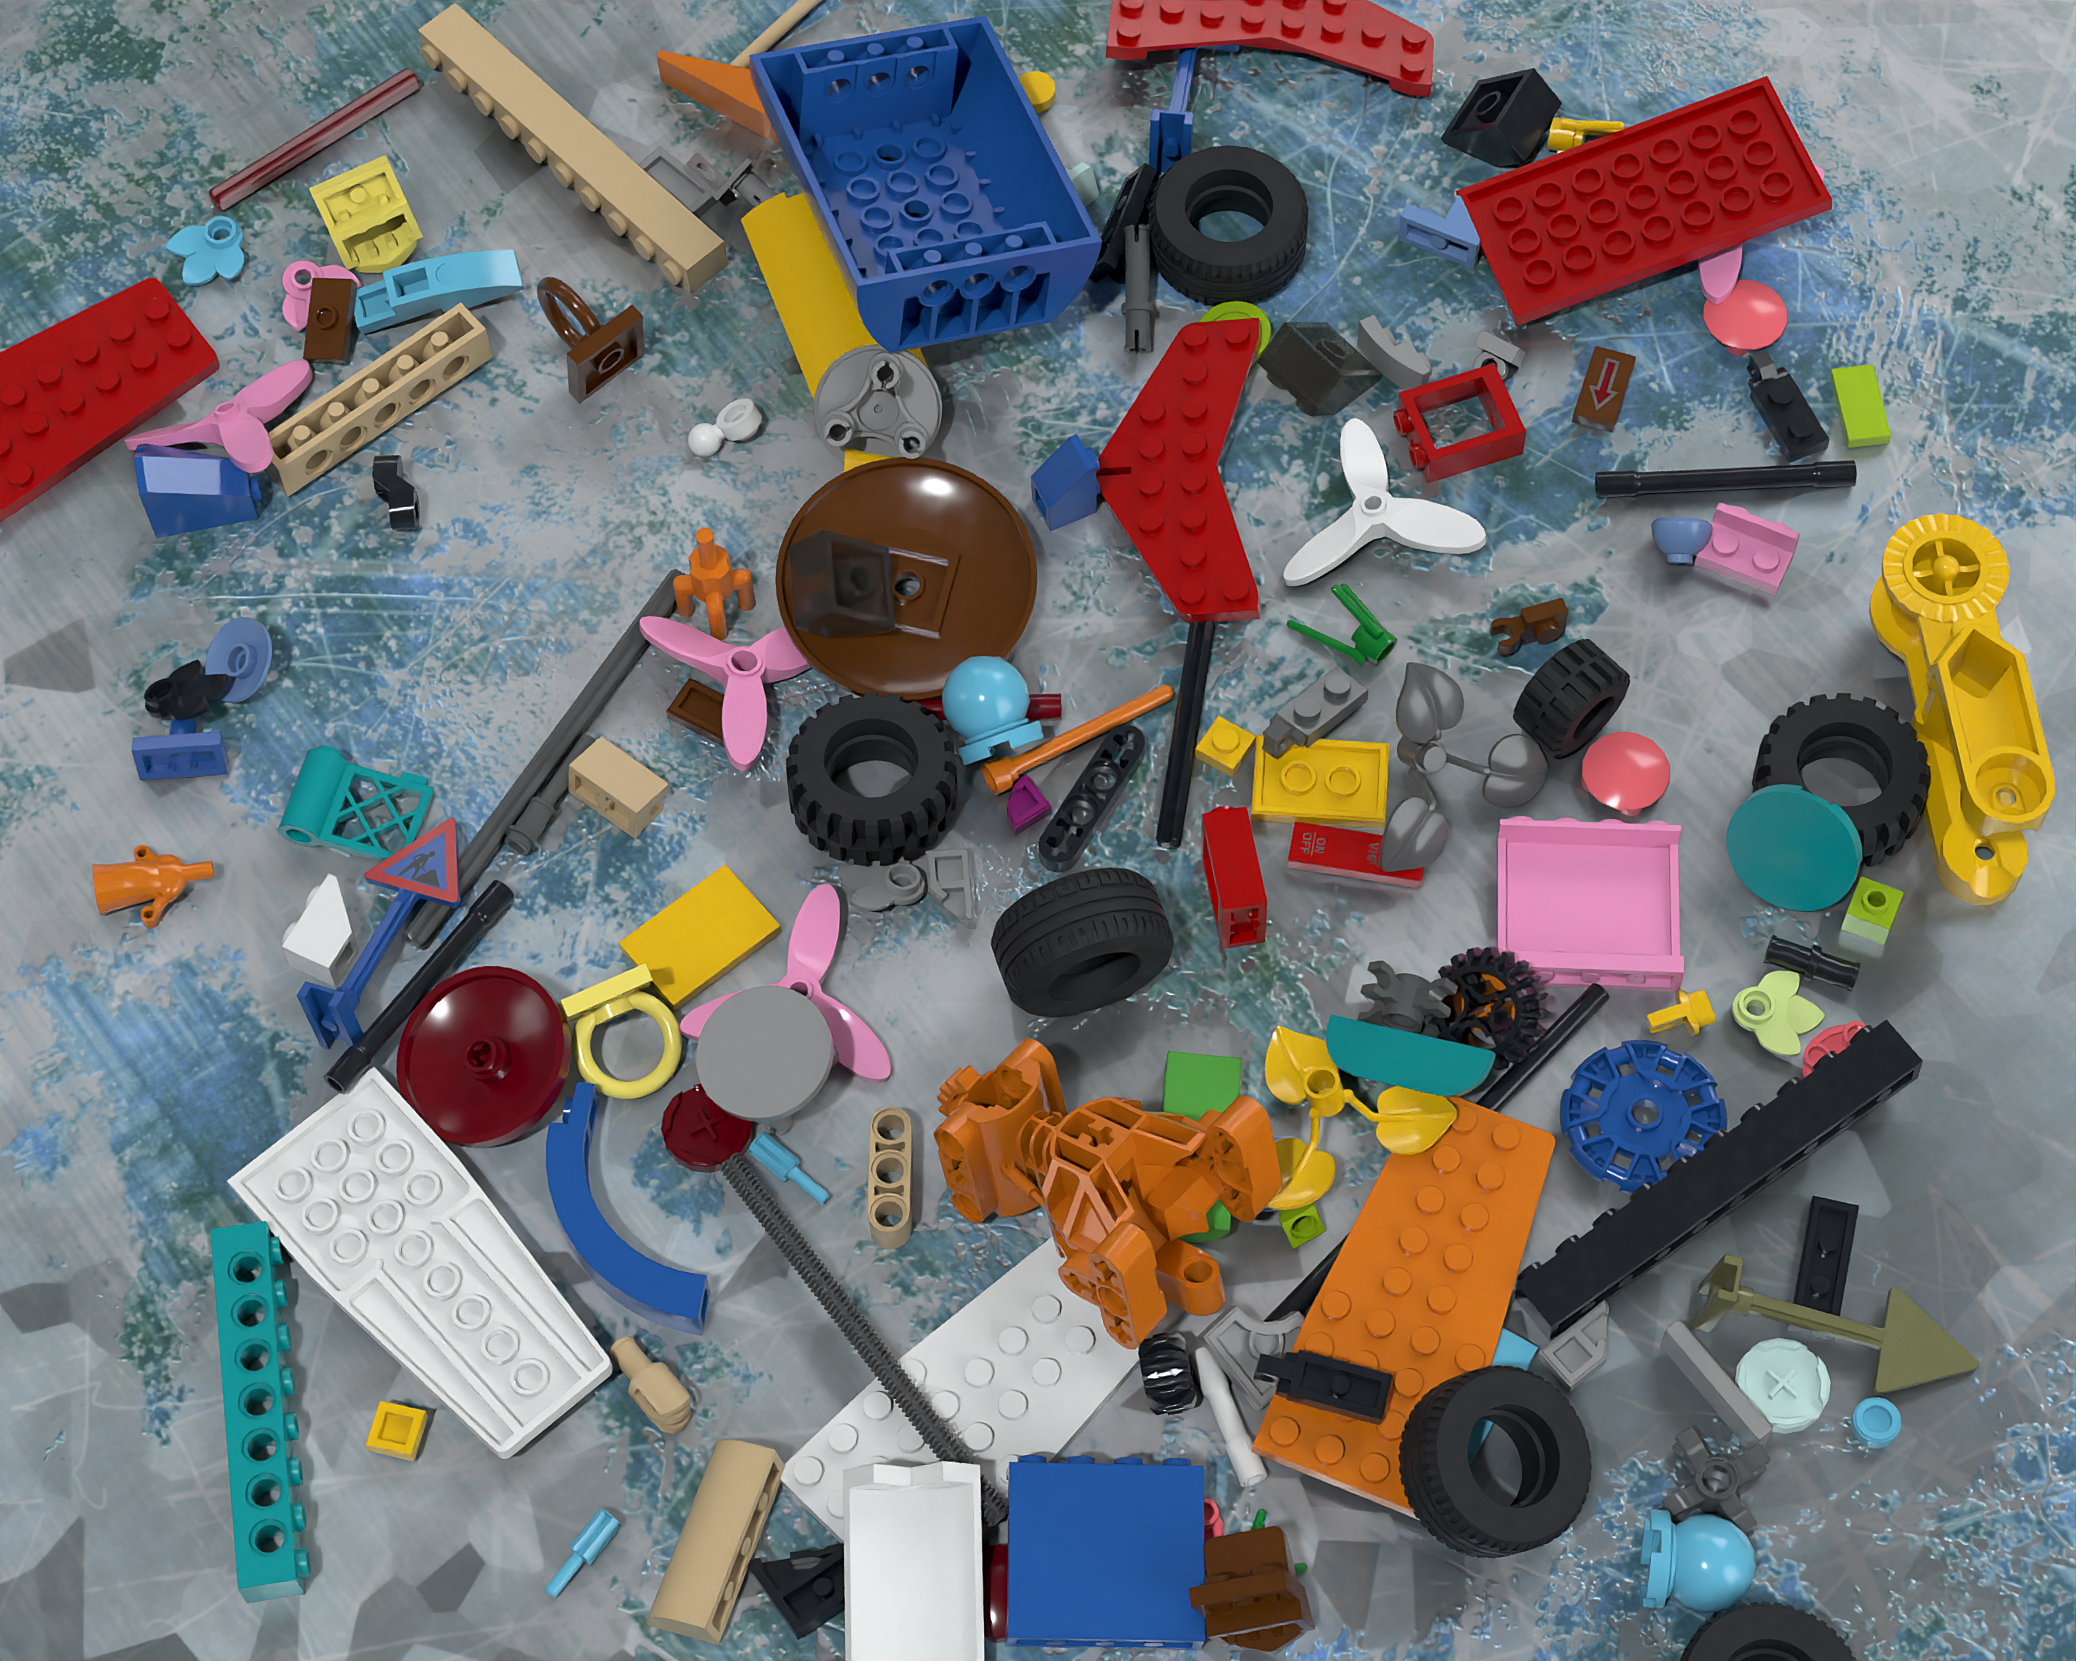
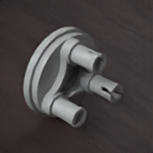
M879 344L859 346L840 355L823 373L814 397V419L817 431L828 450L843 463L845 447L867 453L906 457L909 459L921 457L934 441L941 422L942 402L940 391L930 370L912 353L906 350L890 353Z
M760 986L735 994L712 1013L698 1039L696 1068L704 1090L722 1110L734 1117L755 1121L760 1125H764L766 1130L775 1135L776 1130L779 1135H783L792 1127V1114L809 1104L820 1092L831 1068L838 1062L839 1052L835 1050L836 1046L833 1044V1037L827 1020L810 999L789 988Z

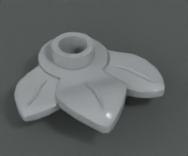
M902 856L894 858V864L880 866V861H870L868 866L845 865L838 867L840 881L845 888L853 892L850 905L866 911L882 910L892 904L907 905L916 902L924 893V879L919 870L909 864V859L904 860Z

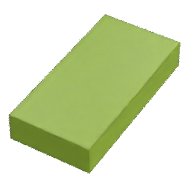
M1874 365L1831 369L1829 378L1846 447L1854 448L1888 444L1891 432Z

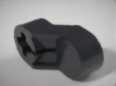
M374 456L372 472L374 489L376 494H378V498L389 505V518L392 530L418 529L420 520L419 499L415 487L404 480L401 456Z

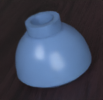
M1662 517L1657 518L1651 523V529L1656 545L1667 555V564L1693 565V556L1701 552L1709 541L1712 525L1707 520L1698 518Z

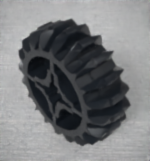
M1496 946L1486 947L1483 951L1481 948L1475 947L1468 949L1466 955L1463 953L1454 955L1450 959L1451 965L1442 966L1438 970L1441 978H1448L1458 988L1455 995H1447L1441 1001L1451 1009L1449 1017L1437 1018L1434 1016L1428 1022L1434 1026H1440L1441 1032L1438 1033L1436 1038L1493 1051L1496 1054L1493 1064L1496 1070L1508 1068L1510 1063L1517 1064L1525 1059L1524 1052H1533L1538 1047L1534 1037L1543 1036L1547 1031L1538 1022V1020L1545 1019L1550 1014L1549 1011L1539 1006V1001L1545 1000L1549 994L1544 991L1537 992L1535 989V985L1539 983L1542 976L1537 974L1527 976L1526 973L1530 962L1522 960L1515 963V952L1508 950L1500 954L1499 948ZM1480 972L1494 976L1504 984L1506 989H1496L1490 980H1484ZM1462 997H1463V1000H1464V1008H1463V1011H1462ZM1498 1000L1490 1006L1491 1012L1486 1013L1488 1015L1478 1017V1015L1486 1011L1485 1005H1488V1002ZM1513 1006H1514V1010H1515L1514 1021H1513V1018H1512V1008H1513ZM1477 1027L1481 1029L1486 1038L1491 1037L1495 1044L1481 1040L1470 1028Z

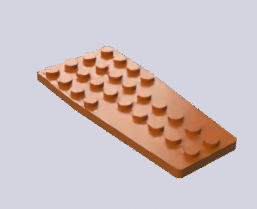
M1457 1096L1445 1097L1456 1108L1457 1116L1434 1145L1415 1155H1398L1391 1152L1317 1294L1291 1351L1292 1353H1298L1300 1349L1391 1374L1393 1377L1381 1424L1376 1425L1288 1401L1286 1398L1275 1395V1390L1251 1450L1255 1454L1413 1518H1416L1413 1513L1414 1509L1408 1504L1407 1496L1405 1497V1488L1401 1483V1474L1399 1473V1466L1401 1464L1398 1454H1400L1399 1445L1402 1442V1431L1405 1430L1404 1425L1409 1420L1411 1410H1414V1406L1418 1401H1421V1398L1429 1390L1453 1377L1491 1366L1555 1146V1138L1551 1133Z

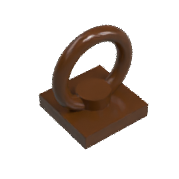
M545 277L539 281L537 297L540 306L554 330L572 349L567 353L569 393L581 404L644 356L643 315L631 305L607 324L600 325L587 304L566 283L555 277ZM556 298L570 310L586 333L583 337L566 318Z

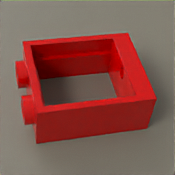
M1495 363L1399 392L1397 410L1393 411L1394 424L1400 436L1406 435L1410 444L1408 452L1411 463L1415 470H1422L1427 484L1523 454L1526 429ZM1478 396L1494 432L1436 449L1420 414Z
M1220 806L1208 813H1202L1201 858L1220 948L1227 949L1264 943L1268 902L1247 806L1238 808Z

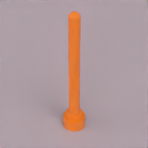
M1161 685L1011 759L1008 756L1003 758L995 756L980 764L984 780L992 793L998 795L1012 788L1013 782L1019 779V774L1169 702L1174 696V691L1169 685Z

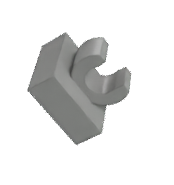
M1482 330L1474 345L1486 352L1477 356L1474 361V369L1485 366L1490 360H1495L1498 365L1497 370L1502 380H1504L1508 374L1507 362L1520 367L1527 352Z

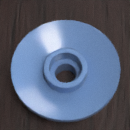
M239 617L225 624L214 637L206 657L205 675L227 674L229 677L226 689L218 699L229 703L241 702L253 695L263 683L272 657L271 639L265 626L253 618Z

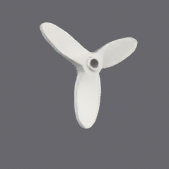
M1352 418L1346 422L1342 429L1340 452L1346 483L1354 500L1353 506L1336 522L1307 542L1293 556L1285 568L1284 580L1287 586H1298L1313 581L1337 567L1366 543L1385 536L1415 549L1437 553L1463 554L1471 553L1483 547L1486 543V534L1484 528L1476 519L1451 507L1424 499L1393 498L1389 494L1386 463L1376 436L1363 421Z

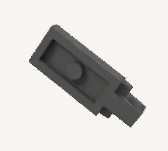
M1334 667L1276 712L1270 719V726L1263 731L1264 742L1262 749L1273 758H1276L1294 743L1308 748L1366 703V700H1368V689L1338 667Z

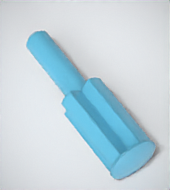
M764 1131L754 1139L748 1149V1153L780 1180L787 1182L791 1179L820 1205L828 1201L829 1193L800 1170V1160L771 1135Z
M599 1508L570 1544L571 1556L545 1587V1592L550 1597H557L584 1562L591 1565L622 1526L611 1513Z

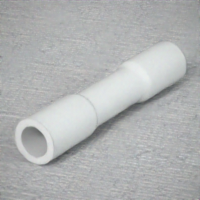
M1205 1347L1199 1348L1190 1354L1196 1380L1202 1394L1210 1404L1225 1440V1448L1242 1487L1255 1485L1263 1481L1268 1474L1260 1456L1251 1452L1254 1441L1247 1433L1230 1393L1229 1382L1224 1370Z

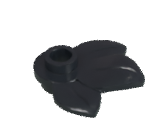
M194 660L173 671L168 678L158 680L150 685L144 694V699L146 700L145 708L148 714L154 718H173L174 720L196 718L209 710V702L216 700L222 695L228 684L229 677L227 674L201 675L202 665L199 660Z

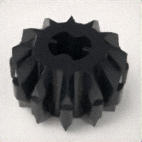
M1165 1332L1155 1334L1152 1338L1144 1339L1138 1347V1355L1145 1394L1152 1412L1155 1415L1168 1413L1169 1416L1183 1413L1182 1410L1194 1408L1197 1402L1196 1383L1185 1338L1179 1332L1173 1334Z

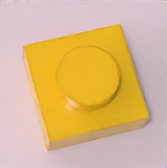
M1218 716L1195 748V757L1233 778L1256 745V736Z
M380 1401L365 1444L368 1451L414 1462L428 1420L426 1411Z

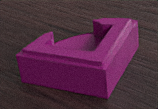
M1027 774L1021 777L1014 785L1007 805L1008 823L1015 836L1052 813L1051 805Z

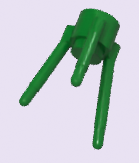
M1344 583L1340 587L1337 585L1332 586L1331 591L1361 623L1351 637V640L1356 643L1355 648L1294 620L1287 621L1286 625L1288 628L1349 656L1360 666L1367 659L1372 664L1378 665L1391 653L1398 641L1392 633L1380 624L1349 586Z

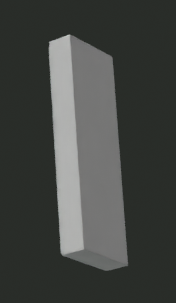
M1678 1320L1665 1329L1660 1345L1661 1348L1748 1450L1758 1444H1761L1764 1448L1772 1432V1427L1682 1321Z

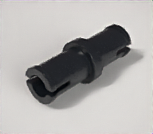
M1775 935L1771 936L1763 963H1770L1800 973L1804 980L1811 981L1812 978H1816L1846 988L1849 991H1852L1861 964L1823 953L1820 946L1812 945L1811 948L1777 938Z

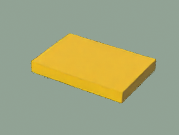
M1257 735L1251 821L1295 823L1297 821L1316 825L1385 829L1389 743L1318 739L1308 748L1294 743L1278 757L1273 758L1262 749L1264 735Z
M724 864L618 944L620 950L635 967L646 963L653 979L651 985L676 1012L782 931L781 925Z

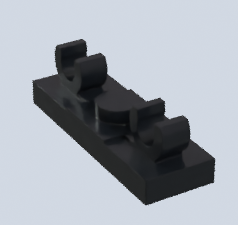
M1146 163L1125 178L1100 237L1102 240L1100 253L1089 276V279L1096 283L1109 274L1116 283L1125 284V269L1122 266V263L1125 264L1124 228L1135 225V232L1139 233V225H1142V221L1139 220L1140 215L1143 218L1149 219V207L1151 204L1149 198H1151L1153 190L1157 186V184H1152L1157 170Z

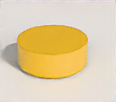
M1031 71L1018 78L1036 113L1043 112L1053 105L1056 98L1055 83L1048 74Z

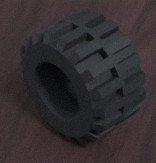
M1580 639L1554 654L1534 674L1517 701L1513 720L1552 757L1559 758L1585 745L1608 723L1625 698L1630 684V675L1590 639Z

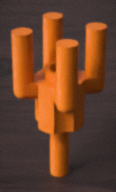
M701 528L696 532L697 548L688 557L690 574L675 577L673 589L677 610L682 617L687 618L694 614L693 595L706 603L711 636L721 641L728 635L723 601L730 597L733 590L737 591L739 607L742 610L750 611L756 605L752 575L749 570L744 568L731 570L729 553L723 547L715 545L713 532L709 528Z

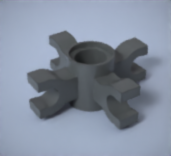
M1385 961L1369 962L1367 970L1375 975L1377 983L1362 985L1360 993L1374 1006L1367 1012H1359L1357 1020L1380 1026L1385 1024L1389 1028L1411 1033L1419 1032L1420 1035L1436 1038L1440 1031L1437 1025L1434 1026L1428 1022L1434 1016L1437 1018L1449 1017L1451 1009L1441 1001L1447 995H1455L1458 986L1448 978L1436 979L1430 983L1428 980L1414 974L1399 973L1395 975L1392 967Z
M1693 1427L1677 1435L1675 1438L1677 1443L1672 1448L1679 1459L1688 1467L1694 1478L1690 1486L1662 1500L1664 1506L1659 1508V1510H1668L1671 1522L1674 1524L1697 1509L1710 1514L1719 1513L1721 1518L1731 1521L1746 1534L1747 1538L1752 1536L1754 1533L1753 1528L1758 1523L1735 1493L1738 1485L1759 1476L1767 1470L1765 1465L1771 1459L1761 1444L1754 1446L1730 1462L1723 1457H1710ZM1706 1478H1717L1724 1483L1726 1491L1722 1493L1711 1492L1704 1486L1703 1480Z

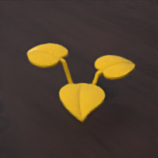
M1280 1025L1277 1026L1270 1040L1265 1059L1266 1083L1273 1097L1284 1104L1297 1105L1306 1099L1308 1100L1311 1108L1309 1111L1311 1133L1308 1146L1302 1140L1291 1137L1274 1142L1282 1179V1189L1266 1207L1275 1210H1293L1313 1203L1327 1192L1335 1177L1336 1164L1329 1153L1316 1150L1319 1144L1320 1118L1322 1116H1335L1342 1110L1345 1103L1351 1104L1370 1122L1378 1123L1376 1136L1379 1143L1388 1151L1398 1155H1415L1434 1145L1456 1119V1108L1445 1097L1394 1086L1379 1095L1377 1099L1379 1113H1374L1354 1096L1351 1089H1343L1339 1077L1340 1068L1332 1061L1328 1053L1326 1041L1314 1036L1294 1032Z

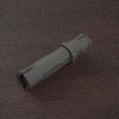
M1135 225L1124 228L1125 303L1121 305V313L1125 317L1124 351L1131 354H1137V337H1139L1141 354L1151 351L1150 317L1154 315V304L1150 302L1151 228L1146 225H1139L1138 242Z

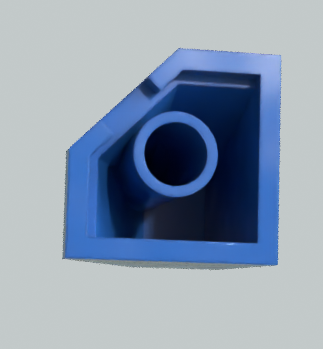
M147 443L137 445L134 464L138 492L156 539L258 519L256 502L263 501L258 476L250 477L248 472L236 467L229 458Z

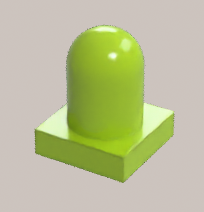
M1313 1203L1293 1210H1278L1280 1216L1278 1220L1293 1249L1326 1232Z

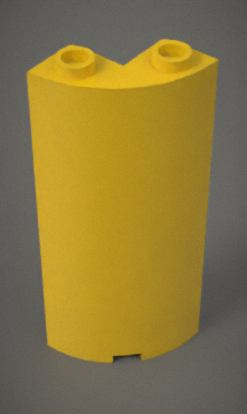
M785 192L756 206L741 218V222L814 400L818 383L823 373L834 360L853 348L878 343L869 334L861 320L804 194L801 193L787 198ZM920 347L906 350L919 358L928 368Z

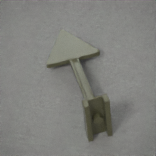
M1725 1254L1698 1287V1293L1708 1296V1302L1693 1318L1691 1328L1710 1332L1728 1311L1747 1316L1750 1313L1875 1348L1878 1351L1872 1389L1875 1395L1971 1372L1979 1367V1361L1898 1287H1892L1888 1292L1882 1328L1754 1293L1753 1288L1739 1285L1744 1259Z

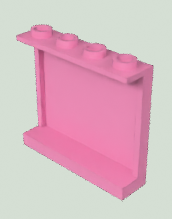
M1526 816L1500 819L1497 835V947L1499 951L1510 950L1515 952V963L1522 960L1530 962L1526 975L1537 974L1542 976L1535 987L1588 988L1592 983H1597L1604 989L1674 992L1680 990L1684 975V956H1680L1678 842L1681 834V825H1669L1663 821L1629 824L1616 819H1606L1600 822H1579L1576 819L1566 817L1554 821L1533 820Z

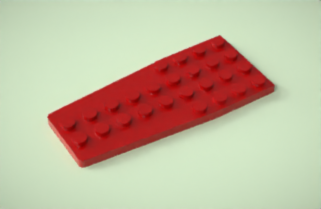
M149 277L0 352V522L21 510L219 370L220 363L216 352L157 278Z

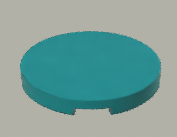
M1772 785L1752 793L1734 813L1727 829V852L1731 864L1742 882L1763 900L1788 910L1815 911L1835 904L1852 887L1862 862L1863 852L1860 837L1848 815L1835 802L1831 805L1824 799L1803 791L1802 786Z

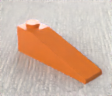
M662 50L658 51L657 62L661 82L753 132L779 143L752 83L750 69Z

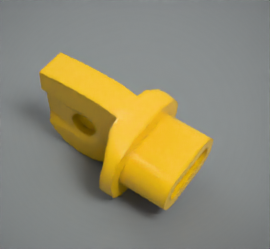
M1682 989L1677 990L1675 993L1677 1005L1646 1016V1023L1652 1034L1664 1032L1684 1024L1688 1033L1694 1037L1699 1034V1028L1716 1022L1714 1011L1703 989L1686 994Z

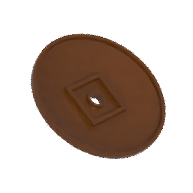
M906 457L887 458L857 466L840 474L816 491L800 508L788 527L779 550L775 577L776 597L780 616L793 645L808 664L831 683L861 697H865L864 692H878V697L888 698L889 693L903 696L904 703L942 699L947 676L959 664L970 657L977 656L1001 657L1006 660L1019 644L1029 625L1037 595L1036 557L1032 541L1019 514L1010 502L984 479L966 469L940 460L919 457L915 459ZM906 578L913 579L918 582L920 587L915 594L903 596L895 590V586L900 580Z

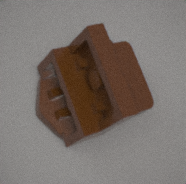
M1270 1526L1215 1537L1205 1542L1204 1557L1207 1578L1203 1580L1204 1585L1190 1587L1189 1596L1191 1608L1205 1617L1209 1639L1220 1647L1235 1645L1243 1649L1276 1655L1302 1637L1306 1631L1315 1630L1305 1587L1298 1582L1288 1538L1280 1527Z

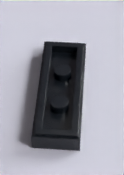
M1812 1196L1792 1301L1793 1304L1840 1317L1859 1205ZM1788 1324L1787 1330L1830 1340H1835L1836 1338Z

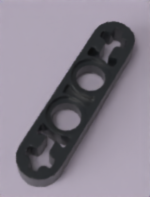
M1128 724L1119 725L1107 734L1041 835L1038 842L1039 860L1049 871L1056 873L1065 872L1078 862L1142 763L1145 756V737L1135 726ZM1127 741L1133 742V750L1126 749L1120 757V765L1115 762L1118 756V744L1124 746ZM1104 772L1111 774L1116 780L1111 788L1101 790L1092 785L1091 779L1096 774ZM1076 807H1086L1094 814L1093 818L1085 824L1074 823L1068 815ZM1065 830L1070 835L1066 841V853L1059 852L1057 856L1051 855V846L1054 848L1060 846L1065 838Z

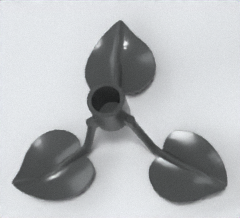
M1408 662L1406 665L1405 679L1396 706V724L1398 730L1403 735L1397 745V755L1402 763L1410 766L1408 775L1415 779L1426 802L1417 796H1409L1402 800L1392 811L1383 833L1379 856L1380 869L1386 872L1417 869L1426 866L1441 854L1446 844L1448 825L1446 819L1441 814L1433 812L1437 803L1422 776L1423 773H1435L1441 770L1447 762L1479 774L1487 775L1482 786L1483 797L1491 804L1502 808L1517 807L1532 799L1542 788L1548 774V764L1539 745L1534 740L1520 734L1507 735L1494 744L1488 756L1489 767L1446 753L1443 744L1437 740H1440L1442 737L1441 730L1453 728L1462 718L1464 709L1463 693L1458 684L1446 673L1421 663Z

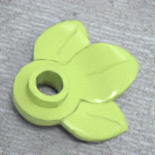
M1774 971L1765 975L1758 986L1740 991L1732 1005V1014L1735 1021L1744 1029L1754 1031L1762 1047L1772 1053L1788 1057L1800 1054L1801 1046L1798 1036L1811 1032L1825 1017L1824 1012L1816 1005L1796 995L1800 977L1799 973L1792 971ZM1756 1006L1761 1009L1763 1014L1760 1016L1753 1015L1747 1011V1008Z

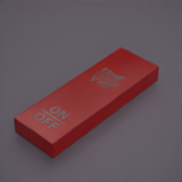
M1297 821L1294 823L1287 868L1419 889L1421 888L1424 866L1417 869L1386 872L1380 869L1379 856L1383 835Z

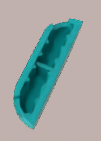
M1336 1015L1330 1016L1326 1031L1328 1053L1332 1061L1342 1071L1359 1078L1442 1097L1461 1096L1476 1089L1488 1077L1496 1054L1491 1050Z

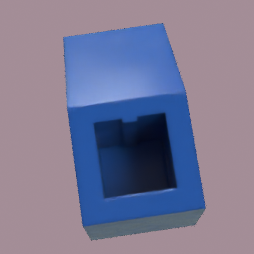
M1077 434L1070 436L1031 476L1032 500L1050 532L1097 512L1096 495L1100 493V486L1096 478V472L1100 471L1099 461L1094 450L1091 447L1085 448Z

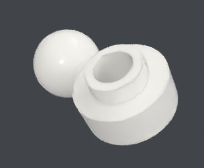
M747 398L738 399L727 405L719 413L716 424L701 423L694 426L688 435L689 448L700 457L712 456L719 450L722 439L725 437L731 441H743L752 437L758 430L762 415L752 400Z

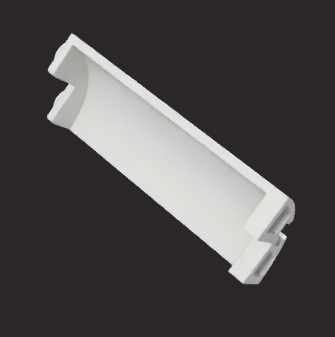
M940 1461L916 1467L869 1464L843 1470L845 1661H984L980 1465Z

